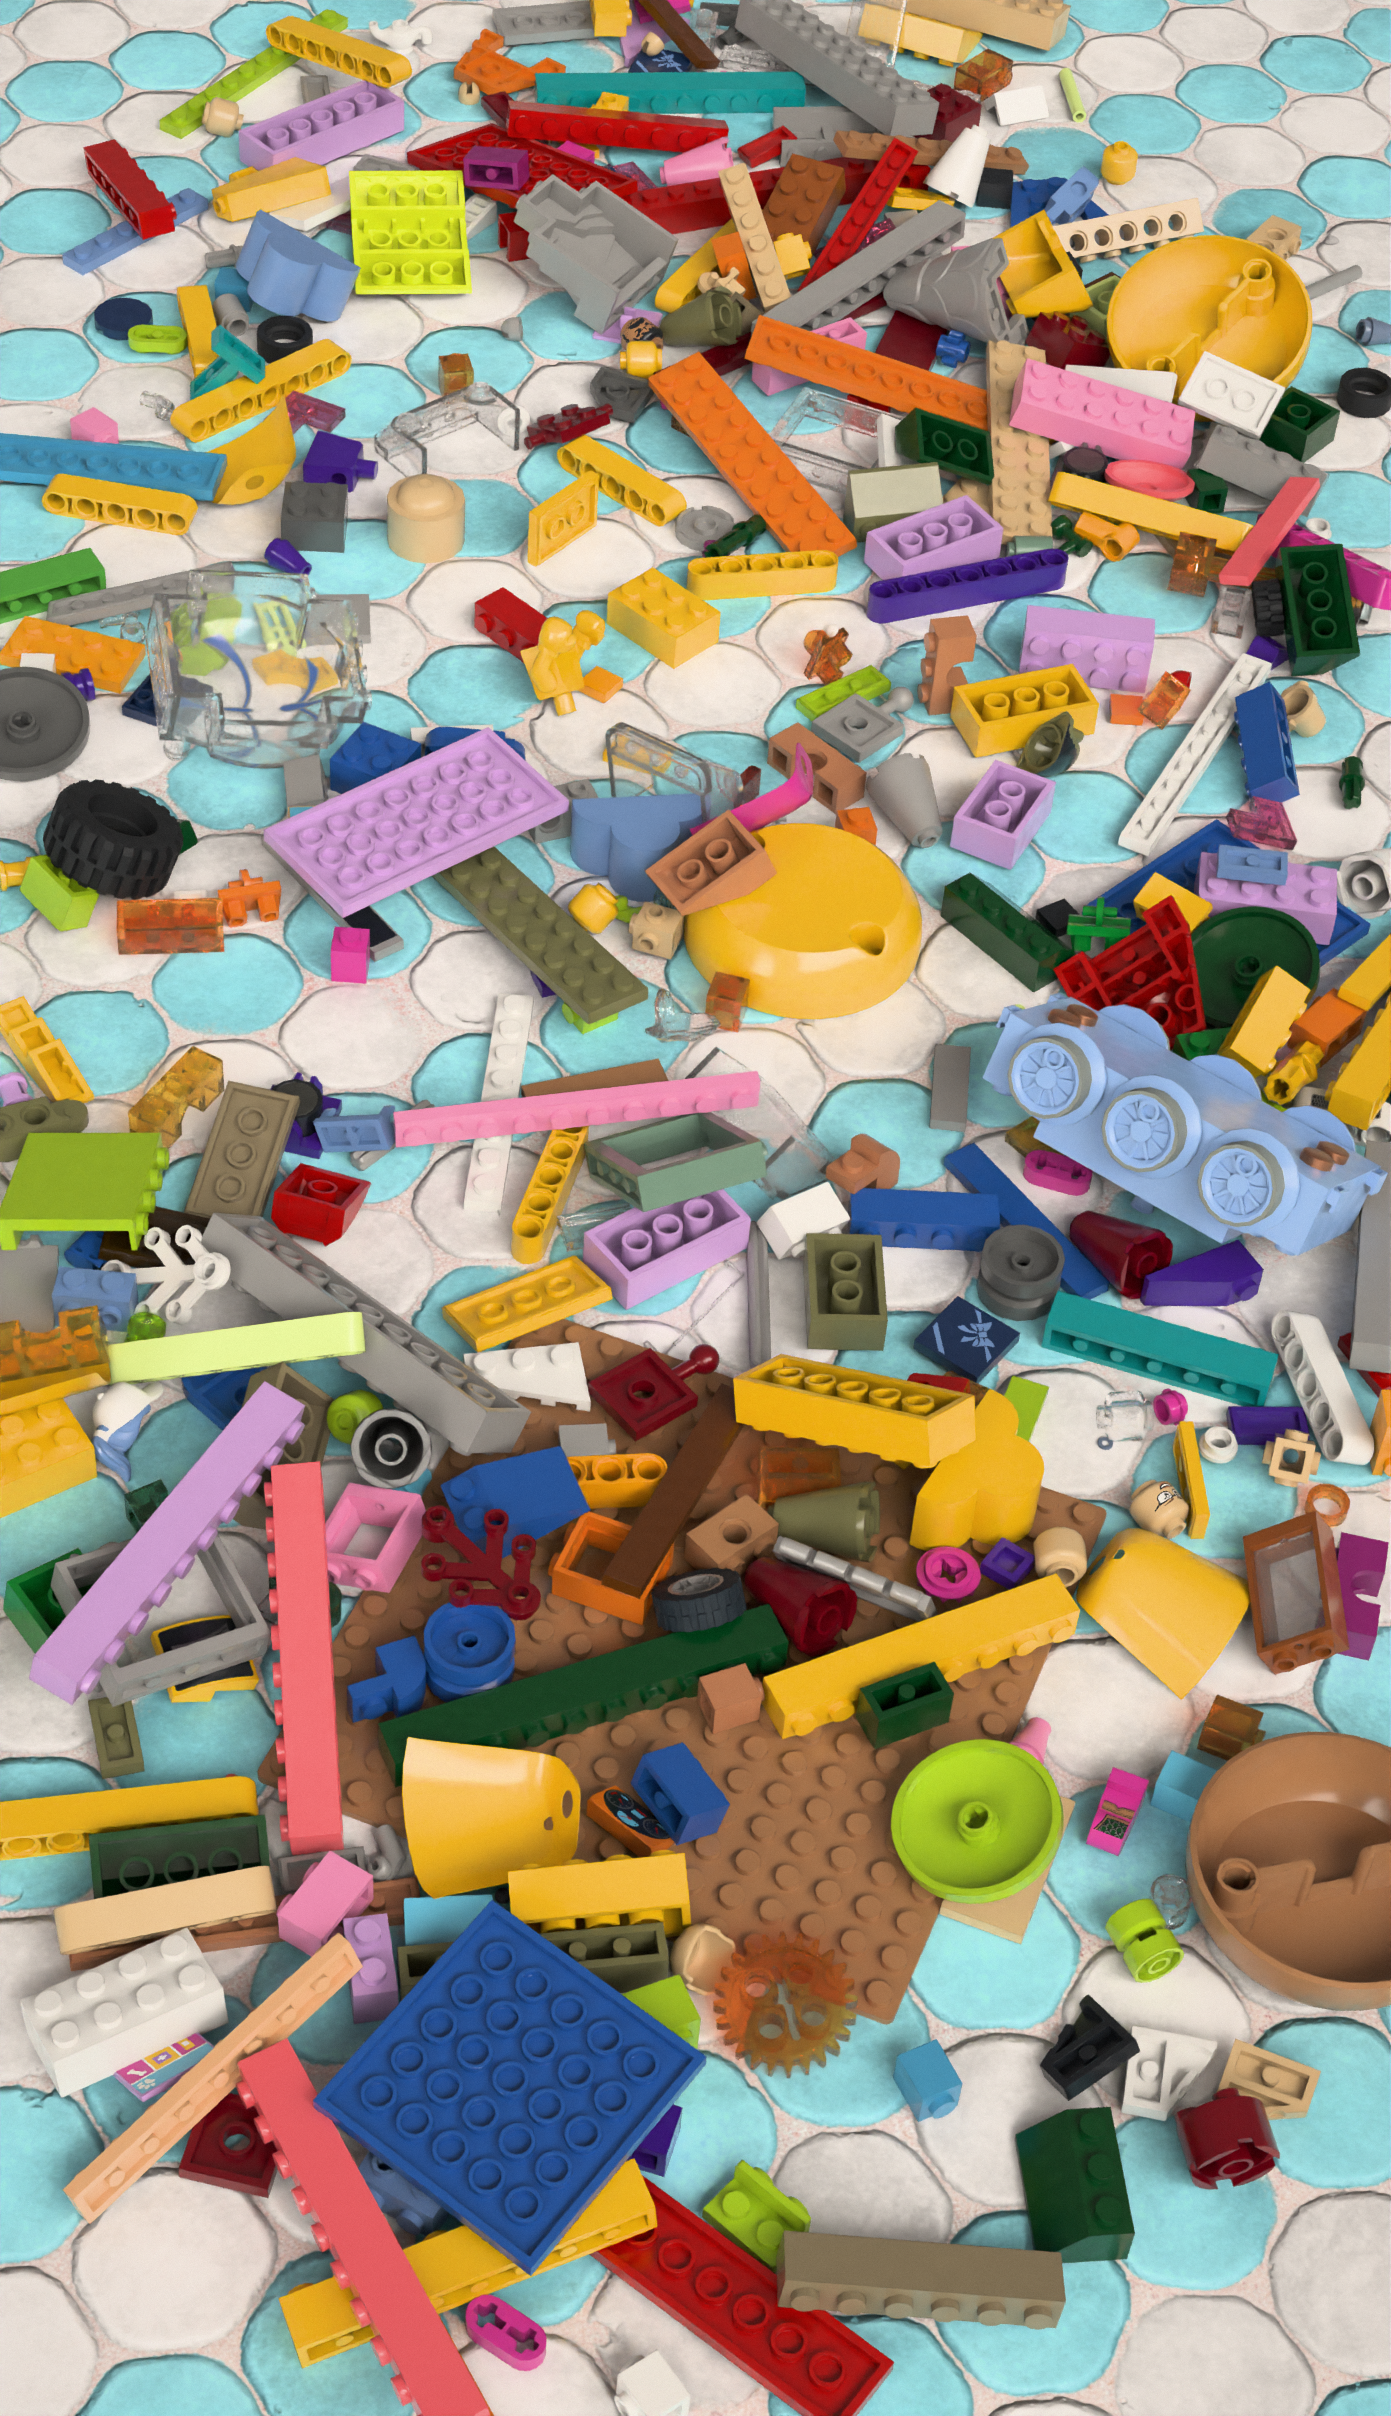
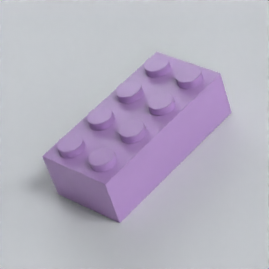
M965 495L867 532L864 563L882 580L997 559L1000 556L1004 528L969 496Z
M1027 605L1019 659V674L1073 664L1088 687L1145 693L1154 648L1155 619Z
M1201 852L1195 878L1194 894L1212 904L1213 909L1208 917L1211 918L1224 911L1239 907L1259 906L1272 908L1289 914L1301 922L1311 933L1316 944L1329 945L1337 916V869L1288 862V876L1285 886L1230 880L1216 877L1217 853Z
M724 1189L647 1212H642L634 1207L584 1232L583 1263L611 1287L612 1295L628 1310L747 1249L751 1217Z

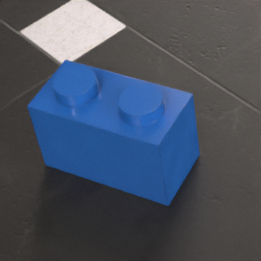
M683 1742L643 1754L630 1782L676 1845L717 1833L730 1806L723 1792L718 1789L702 1768L700 1762Z

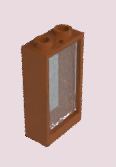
M1312 1511L1243 1536L1257 1655L1275 1675L1282 1672H1290L1299 1666L1320 1659H1328L1334 1654L1349 1650L1333 1531L1316 1511Z

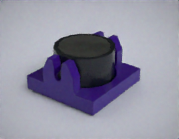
M297 1072L291 1080L283 1081L278 1085L273 1084L270 1089L296 1095L300 1099L298 1111L284 1151L320 1159L323 1148L313 1121L319 1118L327 1108H336L334 1116H339L342 1110V1100L323 1096V1086L317 1076H312L310 1081L307 1082L304 1081L302 1073Z

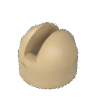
M649 32L642 40L641 48L648 56H656L665 48V45L656 34Z
M474 82L472 84L462 83L458 91L459 102L465 105L477 104L480 101L478 85Z

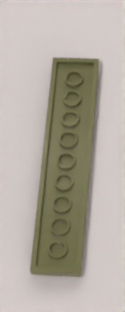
M494 846L432 875L438 883L588 1025L648 999V987Z

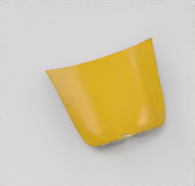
M284 394L277 407L259 425L235 440L206 452L226 454L227 467L214 500L211 502L237 505L262 499V497L277 488L288 475L296 458V447Z
M90 1321L0 1358V1416L21 1412L110 1383L111 1373L107 1357Z
M1127 1528L1118 1532L1087 1568L1086 1573L1080 1579L1076 1594V1600L1081 1607L1180 1699H1183L1216 1661L1238 1627L1251 1602L1247 1579L1167 1538L1140 1528ZM1121 1549L1125 1552L1122 1558L1114 1559L1118 1550ZM1105 1557L1100 1567L1093 1574L1089 1575L1094 1566Z
M408 1737L402 1780V1799L407 1842L415 1875L422 1889L433 1899L507 1884L508 1871H516L522 1865L540 1864L544 1868L561 1866L563 1862L572 1859L577 1850L581 1793L577 1779L560 1758L524 1750ZM569 1790L572 1794L573 1807L570 1816L565 1818L562 1811V1800L565 1792ZM548 1817H552L553 1830H546L544 1827V1821Z

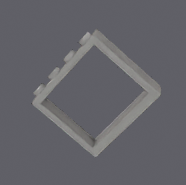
M218 1534L208 1550L204 1552L200 1549L197 1555L237 1629L121 1668L118 1667L116 1662L113 1665L106 1663L100 1671L102 1674L99 1682L112 1707L265 1655L271 1631ZM131 1539L120 1543L109 1542L98 1550L82 1555L72 1554L69 1559L55 1563L50 1586L66 1617L82 1599L78 1588L94 1584Z

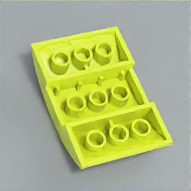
M462 170L349 171L353 263L361 267L355 281L356 294L472 293Z

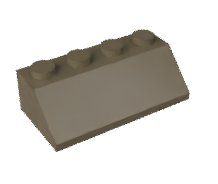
M283 1362L251 1375L242 1407L264 1381L305 1405L301 1422L305 1424L304 1429L293 1445L287 1442L283 1447V1454L277 1465L320 1461L322 1466L331 1433L326 1420L327 1410L334 1399ZM265 1469L260 1475L262 1476L261 1482L251 1497L244 1495L239 1501L240 1506L233 1520L242 1526L266 1530V1517H273V1506L266 1507L264 1482H272L271 1471Z

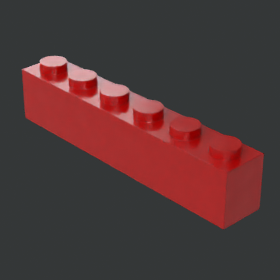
M115 139L83 147L88 174L142 240L175 231L173 220L177 219V214L173 203L167 201L163 191H159L156 188L155 182L149 180L145 170H141L138 167L134 158L131 159L126 148H122Z

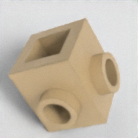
M645 901L639 914L634 913L629 923L628 932L633 934L632 949L672 959L682 939L684 916L675 909Z
M1286 1428L1284 1435L1275 1434L1274 1442L1266 1441L1262 1463L1268 1465V1475L1275 1477V1483L1297 1487L1298 1482L1308 1484L1310 1474H1317L1321 1452L1315 1451V1442L1308 1440V1433ZM1294 1449L1297 1451L1298 1459L1294 1463H1287L1283 1459V1454L1286 1450Z

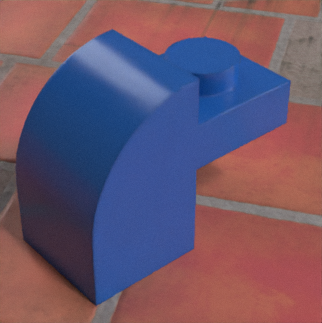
M415 1635L375 1647L377 1677L347 1685V1711L353 1723L364 1719H376L390 1711H393L396 1718L419 1711L425 1700L426 1661Z

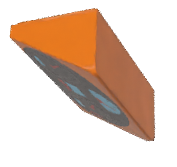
M616 1785L592 1795L587 1800L586 1815L638 1857H649L651 1853L667 1850L674 1844V1841L657 1818Z

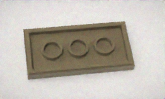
M228 1080L184 1213L211 1219L213 1213L263 1217L300 1104L299 1096Z

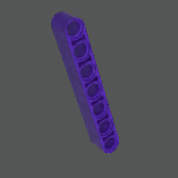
M1051 548L877 581L871 584L869 588L866 615L870 621L884 624L1061 589L1065 584L1069 557L1065 551Z

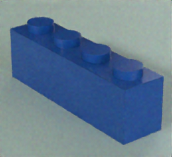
M1269 681L1236 696L1237 711L1234 712V718L1241 733L1237 736V739L1244 753L1241 764L1248 779V782L1245 783V789L1249 798L1252 801L1256 800L1264 810L1300 795L1285 701Z
M862 1188L854 1195L850 1193L848 1215L851 1220L848 1222V1234L882 1235V1247L982 1252L985 1240L994 1231L1000 1229L998 1194Z

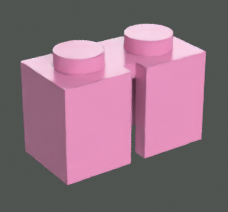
M329 1851L320 1863L314 1862L309 1867L303 1878V1884L295 1894H288L280 1903L276 1914L278 1917L279 1938L312 1957L334 1935L339 1933L343 1936V1928L338 1925L339 1922L343 1923L344 1918L360 1917L374 1899L373 1875L334 1852Z

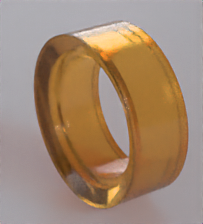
M1319 1484L1308 1492L1304 1510L1306 1514L1316 1511L1330 1528L1336 1527L1346 1520L1350 1508V1499L1345 1491L1335 1485ZM1321 1498L1330 1499L1339 1505L1341 1512L1336 1515L1322 1514L1315 1509L1313 1502Z

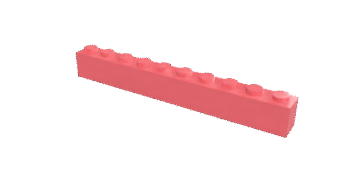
M320 1461L271 1466L272 1482H264L266 1507L273 1506V1517H266L267 1541H274L275 1552L267 1553L269 1578L276 1577L277 1588L269 1589L271 1614L278 1613V1625H271L273 1651L280 1650V1662H273L272 1664L273 1681L275 1688H282V1699L274 1700L276 1726L283 1725L284 1737L276 1738L278 1764L285 1763L286 1776H278V1792L280 1802H287L288 1815H280L281 1841L290 1842L292 1856L343 1850V1820Z
M288 2038L237 2062L242 2081L235 2084L238 2094L246 2109L252 2106L255 2107L259 2116L254 2118V2122L264 2144L271 2141L274 2143L277 2152L273 2153L272 2156L283 2180L289 2177L293 2179L296 2187L291 2189V2193L302 2216L310 2213L313 2217L315 2224L311 2225L310 2228L320 2251L323 2253L330 2250L335 2261L330 2263V2267L340 2289L343 2290L349 2287L355 2299L349 2302L356 2320L361 2328L367 2325L371 2327L375 2337L370 2339V2343L377 2360L382 2367L387 2364L391 2365L396 2376L390 2378V2381L401 2405L405 2406L411 2403L417 2416H490L487 2404L332 2120L314 2108L313 2099L318 2094Z

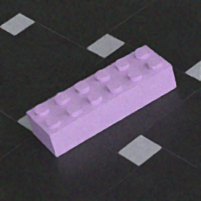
M362 80L239 130L240 161L248 167L253 166L258 171L294 157L325 165L329 161L346 156L353 151L368 147L377 141L404 131V100L384 87Z

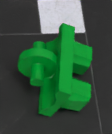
M1098 896L1097 906L1083 905V915L1069 914L1067 935H1071L1072 950L1090 951L1091 938L1094 936L1105 937V951L1130 935L1131 918L1117 917L1118 908L1104 907L1105 897Z

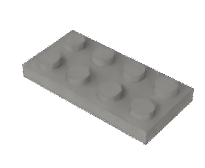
M589 1L493 9V21L499 34L504 37V46L517 47L521 44H545L552 41L570 42L574 39L586 38L594 40L598 37H607L594 36Z

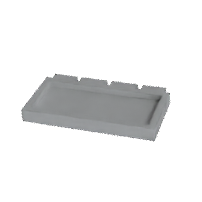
M779 1536L773 1552L778 1560L843 1580L850 1585V1589L856 1592L859 1599L916 1622L934 1617L938 1613L932 1598L919 1590L897 1581H890L887 1577L859 1566H853L847 1561L822 1551L813 1550L812 1547L790 1538Z

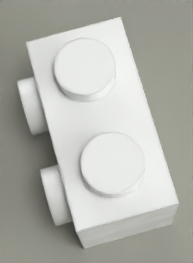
M826 1182L770 1206L756 1223L778 1260L792 1254L794 1258L804 1255L806 1233L842 1234L840 1230L851 1219L829 1182Z

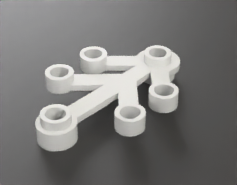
M184 1225L180 1227L176 1232L175 1241L178 1246L188 1250L195 1261L194 1265H185L170 1246L171 1238L168 1232L158 1227H153L145 1235L144 1244L148 1249L153 1250L166 1267L131 1269L129 1265L119 1260H110L102 1267L101 1270L136 1273L137 1285L162 1283L146 1301H142L136 1306L134 1317L137 1322L148 1327L157 1324L161 1317L160 1308L184 1282L193 1281L179 1299H174L168 1303L165 1310L168 1320L179 1325L186 1324L192 1316L191 1306L206 1290L216 1291L228 1281L231 1272L229 1260L220 1253H209L201 1243V1232L192 1226ZM191 1233L189 1241L186 1242L187 1236ZM160 1236L158 1243L155 1244L156 1238ZM181 1307L180 1314L176 1316L178 1309ZM150 1309L148 1317L145 1318L146 1312Z

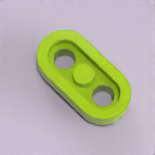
M136 325L128 331V344L131 349L139 353L159 352L175 355L187 348V332L178 326Z

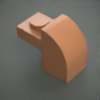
M858 1134L851 1139L850 1150L827 1166L826 1178L853 1195L862 1188L890 1189L898 1183L900 1157L897 1152L869 1135Z

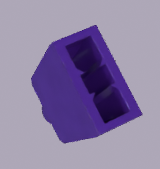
M317 431L303 463L304 482L348 484V493L354 491L359 478L375 480L378 473V461L364 459L363 444L361 442L323 431Z

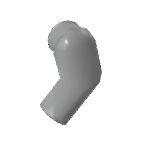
M387 1824L380 1826L373 1833L381 1852L379 1856L375 1857L376 1861L374 1864L370 1861L367 1864V1872L373 1875L374 1882L394 1880L406 1861V1854L393 1826Z

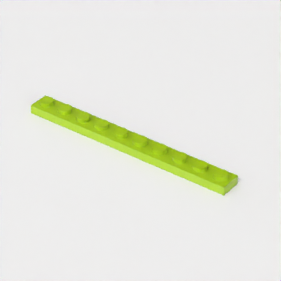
M328 9L308 21L339 33L348 27V17ZM270 46L160 119V130L180 139L184 138L203 125L201 122L206 102H211L215 97L237 102L300 60L301 57Z

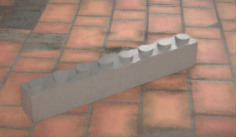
M1366 1140L1364 1157L1380 1165V1169L1388 1172L1380 1191L1372 1196L1368 1194L1359 1212L1349 1369L1391 1374V1143Z

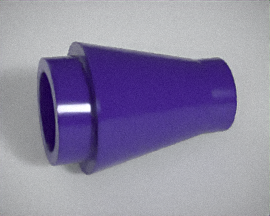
M276 538L266 548L264 558L268 561L269 566L295 576L299 580H304L310 574L312 565L301 556L288 540Z

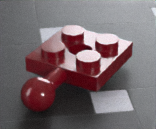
M700 1344L692 1349L689 1360L671 1369L649 1348L588 1382V1391L636 1442L697 1407L698 1396L683 1380L695 1373L708 1375L714 1372L719 1365V1354L713 1346ZM636 1391L650 1392L652 1396L643 1399L636 1397L633 1393Z
M229 2093L192 2128L178 2168L179 2177L269 2198L278 2171L272 2156L273 2153L277 2152V2149L272 2141L264 2144L254 2122V2118L259 2116L255 2107L252 2106L246 2109L238 2094ZM236 2134L244 2135L250 2140L246 2148L237 2151L227 2148L225 2142L229 2137Z

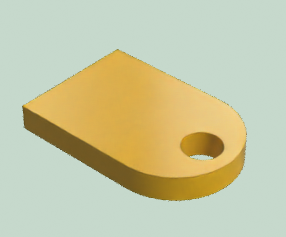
M897 187L886 205L895 208L924 210L938 200L954 207L955 199L932 191Z

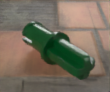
M1349 756L1344 759L1345 762H1342V776L1339 779L1342 801L1344 802V807L1348 810L1352 807L1358 808L1361 805V791L1365 787V779L1362 776L1363 762L1355 756Z

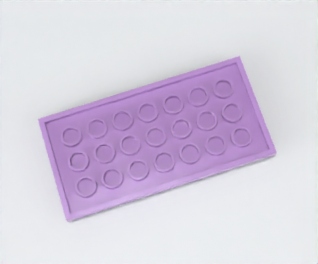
M487 727L264 829V841L344 918L569 811V800L495 732Z

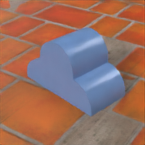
M261 209L255 214L235 265L238 273L249 281L247 286L248 295L260 306L280 315L296 316L303 313L314 319L329 322L336 321L341 317L361 267Z
M693 793L572 799L571 858L585 872L599 876H608L613 890L629 900L637 902L660 900L665 895L647 876L645 870L692 836L691 828L707 822L708 794Z

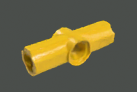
M1308 1040L1300 1042L1283 1060L1275 1063L1271 1074L1267 1077V1085L1263 1088L1268 1100H1274L1280 1105L1288 1103L1304 1085L1317 1080V1070L1320 1068V1061L1324 1057L1320 1045H1314Z

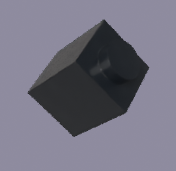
M984 167L977 192V206L1010 209L1013 170Z

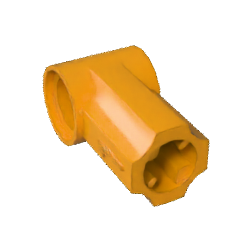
M1086 511L1080 515L1074 531L1083 539L1088 538L1094 546L1101 548L1102 554L1107 559L1114 562L1123 559L1140 541L1139 533L1133 525L1120 523L1117 526Z

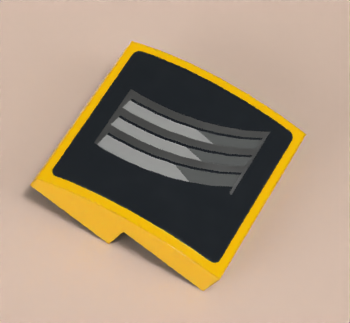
M230 1615L212 1616L153 1631L150 1639L155 1654L159 1655L237 1628ZM249 1660L169 1687L167 1691L171 1703L209 1702L215 1691L254 1690L259 1677L253 1660Z

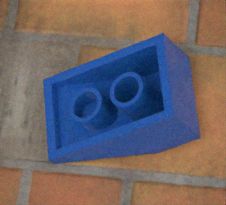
M561 1446L476 1465L440 1485L459 1530L485 1554L487 1533L484 1530L485 1514L491 1509H501L508 1514L509 1527L503 1538L502 1559L511 1554V1543L517 1535L527 1534L537 1540L591 1510ZM500 1521L490 1522L492 1525L502 1524Z

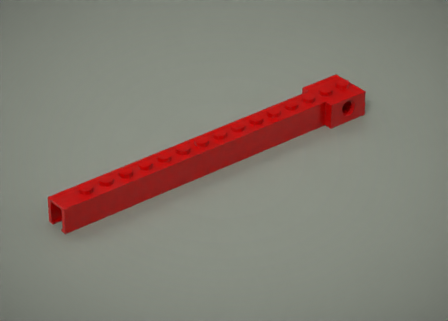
M840 157L821 161L844 168L846 191L838 206L854 202L877 166L878 160ZM912 164L898 187L928 191L929 185L923 182L931 168L928 165ZM785 167L749 173L762 210L766 206ZM720 178L642 190L629 194L623 199L671 234L724 226L732 218L723 194ZM517 211L498 214V245L500 249L507 248L506 258L508 262L531 259L526 255L530 244L527 241L530 233L514 222Z

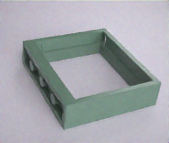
M711 1112L680 1115L584 1143L590 1178L642 1212L767 1176L765 1156L768 1155L765 1144L758 1138ZM705 1146L713 1150L649 1170L640 1166Z

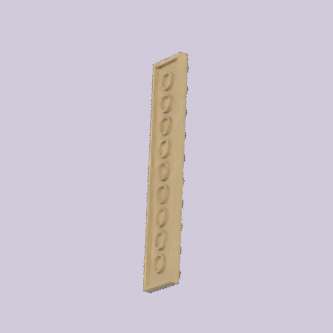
M989 340L986 345L987 428L991 436L995 476L992 479L991 485H989V515L1004 528L1002 545L1012 542L1013 536H1052V527L1050 526L1052 523L1051 501L1047 502L1051 492L1049 438L1009 426L1015 381L1027 358L1046 364L1045 350L1033 346L1027 347L1013 344L1005 340H1000L997 343Z

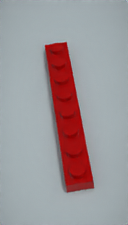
M894 137L797 292L856 254L919 151Z

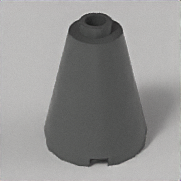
M382 1409L368 1415L356 1428L351 1442V1455L359 1475L371 1485L385 1489H396L417 1481L427 1469L432 1453L430 1435L424 1424L413 1414L401 1409Z

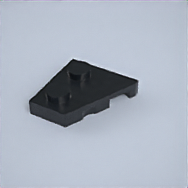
M1089 1994L1079 2003L1082 2012L1074 2025L1066 2024L1058 2036L1057 2044L1048 2051L1040 2064L1044 2077L1068 2101L1140 2052L1136 2039Z

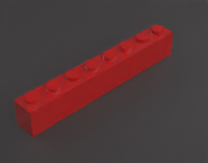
M508 100L506 118L508 137L561 142L570 141L573 143L682 153L721 137H726L729 131L725 120Z

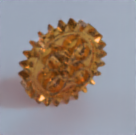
M780 1931L778 1943L772 1944L768 1936L763 1934L761 1948L757 1949L752 1943L747 1941L745 1943V1958L735 1952L731 1954V1962L735 1969L729 1967L721 1968V1977L727 1983H715V1994L723 1999L713 2001V2012L724 2014L716 2019L717 2030L730 2029L723 2037V2044L730 2046L738 2043L735 2051V2058L737 2060L750 2054L751 2070L754 2071L761 2062L767 2063L768 2076L772 2077L777 2066H783L786 2077L791 2078L793 2066L799 2065L805 2075H809L810 2061L814 2060L819 2066L824 2068L826 2067V2051L837 2057L840 2055L841 2047L836 2039L849 2042L851 2032L844 2025L851 2026L856 2024L857 2015L849 2011V2009L857 2007L858 1996L847 1993L854 1989L855 1981L853 1978L841 1979L846 1973L847 1964L844 1962L833 1966L835 1950H828L821 1955L819 1953V1939L814 1940L809 1947L803 1946L802 1933H798L794 1943H788L784 1931ZM773 1968L779 1971L787 2003L793 2004L792 2020L800 2035L799 2040L792 2038L785 2008L782 2004H778L779 1989L770 1972ZM802 1970L807 1972L811 1979L805 1984H796L788 1976L794 1971ZM753 1983H761L768 1987L769 1991L762 1997H754L747 1993L746 1988ZM815 2011L822 2014L825 2021L820 2025L811 2026L803 2021L802 2016L807 2012ZM766 2024H774L780 2027L783 2033L777 2038L769 2039L761 2035L759 2030Z

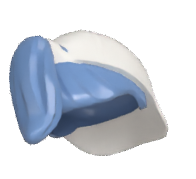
M158 1381L152 1382L142 1389L126 1382H117L106 1391L97 1395L92 1412L95 1432L91 1439L95 1449V1457L103 1465L116 1472L125 1482L130 1481L131 1465L124 1453L136 1440L141 1420L151 1410L149 1403L160 1397L164 1392L163 1385Z

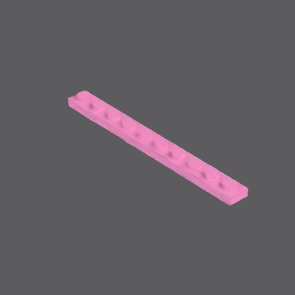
M758 1071L398 1111L393 1112L394 1140L396 1148L659 1117H673L685 1114L708 1113L720 1110L744 1109L758 1106L760 1079Z

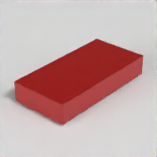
M781 126L737 149L738 155L750 168H754L780 155L782 140H797V137L785 126Z

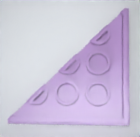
M629 0V9L632 12L631 26H627L626 37H619L621 52L625 60L624 64L627 68L633 64L642 49V40L649 32L656 34L664 44L671 40L655 20L640 24L632 0ZM682 17L689 25L690 20L685 17Z

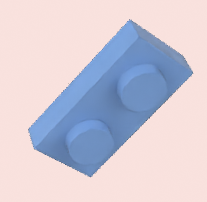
M1219 844L1217 852V878L1285 886L1288 876V852Z

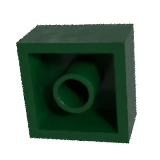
M1291 386L1284 392L1259 440L1266 446L1280 452H1286L1293 458L1305 463L1334 441L1340 410Z

